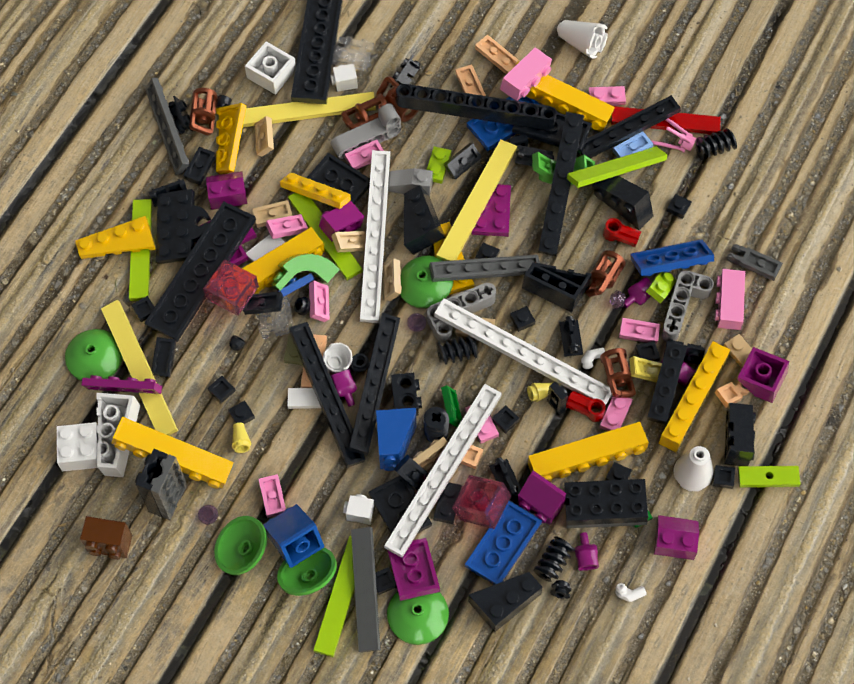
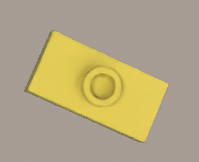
M635 356L629 358L632 377L657 383L662 363Z

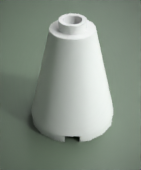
M564 20L557 27L559 37L592 59L597 57V52H602L608 33H605L607 26L600 23Z
M694 447L675 463L674 478L683 489L700 491L707 487L713 479L714 471L710 454L704 447Z

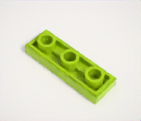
M799 466L738 467L739 488L800 486Z

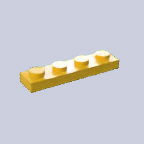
M289 173L280 181L281 188L341 209L351 200L349 193L295 173Z

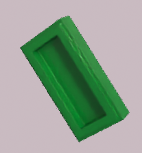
M446 385L441 387L445 409L449 417V423L458 428L462 421L457 392Z

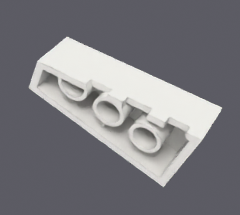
M97 393V467L104 476L123 477L129 450H119L111 442L122 417L137 422L140 404L133 395Z

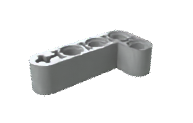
M385 104L379 109L377 119L336 136L330 144L338 158L345 159V153L376 139L379 143H382L397 136L401 132V118L392 104Z
M682 271L678 275L661 336L664 341H670L671 339L676 341L678 339L690 296L699 299H707L710 296L714 285L710 277L691 271ZM677 297H682L685 300H679ZM672 313H677L680 316H674ZM670 326H674L673 332L669 331Z
M484 283L446 300L470 313H475L495 303L496 288L491 283ZM472 300L474 303H467L466 301ZM440 301L428 308L427 321L436 340L443 343L444 340L449 342L452 339V326L438 318L432 317L442 302ZM441 330H447L448 332H447V333H441V332H439V331H441Z

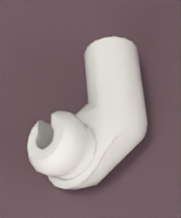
M604 348L588 350L581 359L583 368H592V361L600 358V355L605 352Z
M623 583L616 586V595L628 602L647 595L643 586L634 590L627 588Z

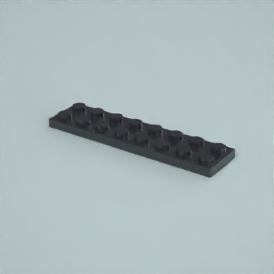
M307 0L291 92V102L327 104L343 0Z
M223 201L145 321L146 327L170 339H176L177 342L179 341L256 221L254 215Z

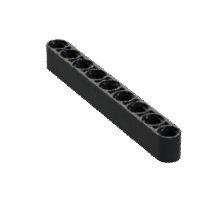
M400 84L396 88V104L401 108L542 130H550L555 126L557 111L551 106L410 84Z

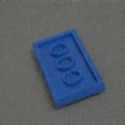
M527 96L521 97L518 100L521 102L539 104L536 100L530 99ZM477 119L467 122V128L487 151L496 147L500 139L506 141L516 134L512 132L513 125Z
M702 239L630 254L631 261L641 276H651L654 273L670 272L679 268L686 269L693 265H706L708 262L714 261L713 252Z
M508 500L465 563V567L493 585L503 582L542 524V520Z

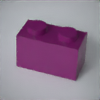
M350 201L341 209L336 208L324 212L321 216L319 227L333 242L332 235L335 232H351L361 228L364 215Z

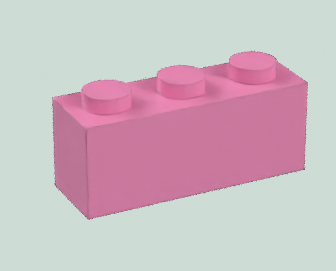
M534 48L503 77L500 90L515 101L525 97L532 86L536 87L541 78L549 74L552 59L537 48Z
M722 269L721 275L717 276L716 287H719V292L716 293L715 304H718V309L715 310V321H718L717 328L741 330L744 319L745 271Z

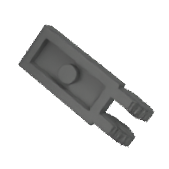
M737 244L733 245L731 250L738 255L730 253L727 256L728 261L733 264L740 265L773 281L783 264L753 249H747Z

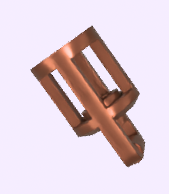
M385 77L376 95L382 94L387 104L393 105L402 122L409 121L419 110L410 109L411 112L405 116L408 109L401 108L396 104V88L399 84L392 77ZM389 83H391L394 88L390 89L385 97L383 93L386 91Z
M197 88L192 94L189 127L191 130L208 136L214 130L218 98L214 90ZM205 93L206 99L199 98L198 94ZM195 122L200 124H209V129L198 124H195Z
M378 94L371 100L362 104L357 103L355 107L343 111L342 120L352 130L377 119L378 112L368 116L366 110L376 105L380 109L387 102L382 94ZM354 114L358 123L353 124L349 115Z
M605 250L601 254L600 259L591 271L592 282L585 292L589 297L601 295L605 289H611L614 286L618 276L626 266L623 257L610 250ZM608 256L615 259L613 263L608 260Z
M623 348L605 351L600 355V360L604 365L607 376L606 382L610 386L612 396L632 398L635 396L636 391L626 359L627 352ZM617 354L615 358H608L611 355ZM619 362L621 372L614 373L612 364ZM627 384L628 389H629V390H617L616 386H617V387H622V386H625V385Z

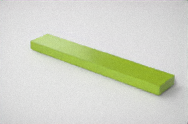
M657 146L568 173L567 180L577 188L665 161L667 160V154Z
M298 193L288 196V200L298 214L302 215L308 228L312 227L323 241L326 253L340 269L339 271L348 281L362 273V267L351 252H337L334 242H331L320 229L319 224L322 212L314 201Z
M133 200L132 220L146 216L151 230L152 200ZM142 249L140 252L134 253L131 251L130 301H139L146 296L149 297L151 254L149 249Z
M349 536L313 650L315 653L333 658L355 590L352 536Z

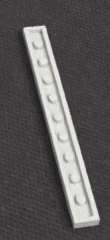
M372 150L360 322L379 323L390 151Z
M444 298L434 313V317L572 391L591 399H601L605 405L611 396L609 386Z
M484 384L384 545L385 549L401 558L404 556L501 398V392Z

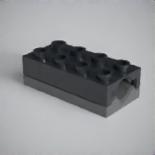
M153 449L152 453L147 455L144 462L145 467L142 472L138 473L135 483L148 512L171 520L177 508V503L179 499L181 500L187 488V483L177 458Z
M645 479L564 482L567 529L647 525L648 508Z

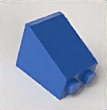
M416 408L376 410L380 469L393 471L405 457L417 427Z
M297 504L263 524L268 538L289 568L294 567L325 547L316 524Z

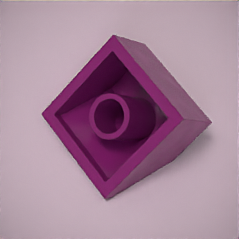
M243 171L206 177L211 210L219 209L223 201L233 206L248 204Z
M753 347L737 380L755 397L773 403L788 373L790 361Z
M533 470L521 489L517 502L521 508L532 512L537 518L541 519L542 523L546 522L550 525L564 507L566 493Z
M658 515L654 554L694 560L698 552V521Z

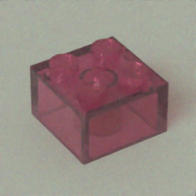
M224 259L203 290L207 300L238 316L259 285L257 276Z
M469 475L452 509L461 521L495 529L511 494L503 482Z

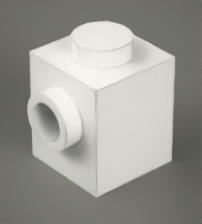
M354 64L333 67L331 82L332 86L336 85L337 92L358 88Z
M361 494L350 495L349 502L345 501L343 513H346L347 521L370 525L374 511V499H368Z

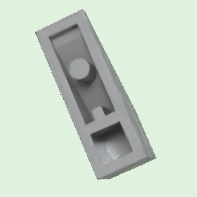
M416 168L389 171L388 192L404 194L420 185L430 196L433 184V171Z

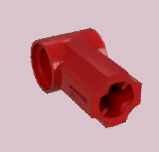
M610 218L605 224L603 237L608 241L617 240L636 247L642 231L623 225L617 218Z
M575 391L570 394L566 404L567 408L588 416L592 422L603 420L605 403L601 399H591ZM597 408L601 411L595 413L592 411V409Z

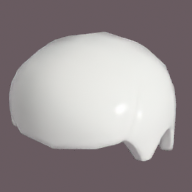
M332 343L325 350L322 357L328 371L336 374L349 368L352 362V351L347 345Z

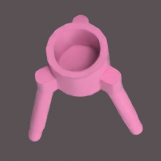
M666 119L668 123L681 132L679 133L670 127H666V130L680 138L678 144L681 146L652 141L653 145L677 149L685 152V150L691 151L697 138L693 137V134L685 131L671 119Z

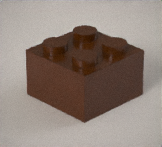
M86 516L80 540L90 555L101 556L103 554L108 555L109 558L119 560L120 558H127L133 535L126 522Z

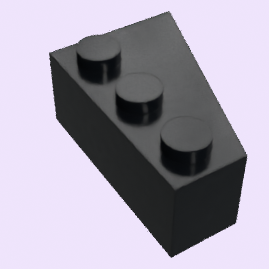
M620 176L592 183L594 195L638 230L654 217L649 191Z
M420 185L404 193V246L414 255L445 238L430 196Z
M533 262L524 275L522 289L572 313L589 287L592 273H575L572 269L565 271L556 269V266Z
M729 403L727 407L724 465L748 466L750 461L754 460L756 412H753V405Z
M530 572L469 594L468 602L491 629L496 632L539 597L543 587Z

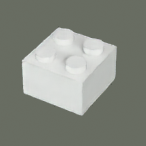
M265 42L245 65L247 78L275 95L296 69L294 57L268 42Z
M96 422L57 426V464L62 472L98 468V425Z

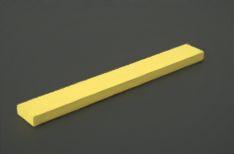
M374 92L329 97L327 104L291 102L246 108L243 127L255 126L254 124L265 116L272 118V124L342 115L343 111L355 107L357 103L362 104L375 98ZM373 106L367 109L366 111L376 110V106Z
M500 139L438 251L437 258L443 261L457 260L517 150L516 145Z
M116 300L101 308L131 377L138 379V381H144L146 378L155 380L120 301ZM139 393L155 430L168 436L177 432L178 429L162 393Z

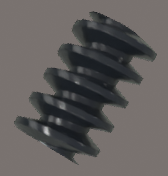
M728 128L723 131H717V133L713 132L710 136L704 135L696 139V151L701 160L704 159L703 154L710 158V152L716 156L717 150L720 154H723L724 148L727 152L731 150L730 146L734 150L737 149L736 138Z
M469 335L466 336V341L459 337L458 343L455 339H451V344L444 340L443 346L440 342H436L439 362L443 360L445 365H447L449 358L455 363L456 357H458L460 362H462L464 355L468 360H470L471 354L474 355L475 359L478 357L475 338L472 340Z
M431 407L424 414V433L427 440L431 443L436 439L440 440L442 437L445 439L448 437L449 417L447 412L440 407Z
M555 536L550 541V546L546 548V552L542 554V559L538 561V566H535L533 571L540 578L548 582H552L551 578L558 579L559 576L555 572L562 573L563 569L559 565L566 566L567 563L564 558H571L567 552L574 553L575 549L564 539Z

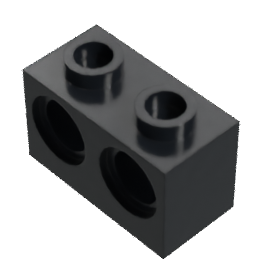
M414 372L391 375L394 409L416 408V416H419V409L422 408L421 397H417V391L420 390L419 379H415ZM403 384L410 385L409 388H402L401 386ZM405 402L413 403L411 406L403 405Z

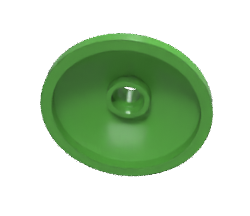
M421 256L411 260L402 268L400 275L402 290L400 295L406 303L416 308H429L431 305L442 301L443 298L446 299L453 287V280L432 282L429 269L430 262L443 260L435 256Z
M91 329L78 334L71 340L65 352V362L68 370L75 378L81 381L82 378H90L91 375L108 379L109 376L117 372L123 360L112 333L101 329Z
M240 516L230 521L220 532L215 544L214 554L218 567L230 575H241L256 566L262 558L267 544V533L264 525L258 519L251 516Z
M322 548L292 568H289L284 561L278 570L277 580L282 590L290 595H309L319 591L329 583L336 572L337 562L330 550Z
M397 591L390 600L387 609V619L392 632L400 640L413 645L427 644L437 639L445 630L449 618L448 605L440 592L400 601ZM416 607H419L422 609V611L420 613H416L414 609Z

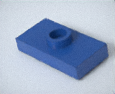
M310 273L299 280L297 277L291 279L287 283L288 286L281 290L283 297L312 282L314 279L312 274Z

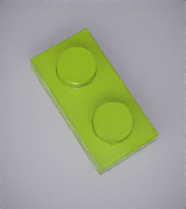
M433 147L427 170L433 171V182L443 183L447 170L444 163L450 159L451 150Z
M659 272L646 292L661 303L677 279L669 272Z

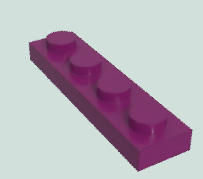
M91 375L90 378H82L81 384L89 390L150 394H161L162 386L157 384L156 380L148 378L144 379V381H138V379L127 377L126 380H120V378L109 376L108 379H102L100 376Z

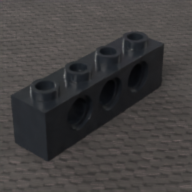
M671 342L667 343L647 420L666 425L685 357L686 346Z

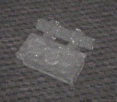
M340 36L338 43L345 45L344 47H336L333 64H354L355 69L367 71L371 53L366 52V49L373 50L374 43H370L365 39L356 40L350 36ZM351 46L360 47V49H351Z
M287 296L283 297L281 311L256 314L260 322L258 325L259 332L262 334L263 339L269 338V332L274 331L276 337L290 333L289 327L294 326L290 302ZM268 317H272L271 323H267Z

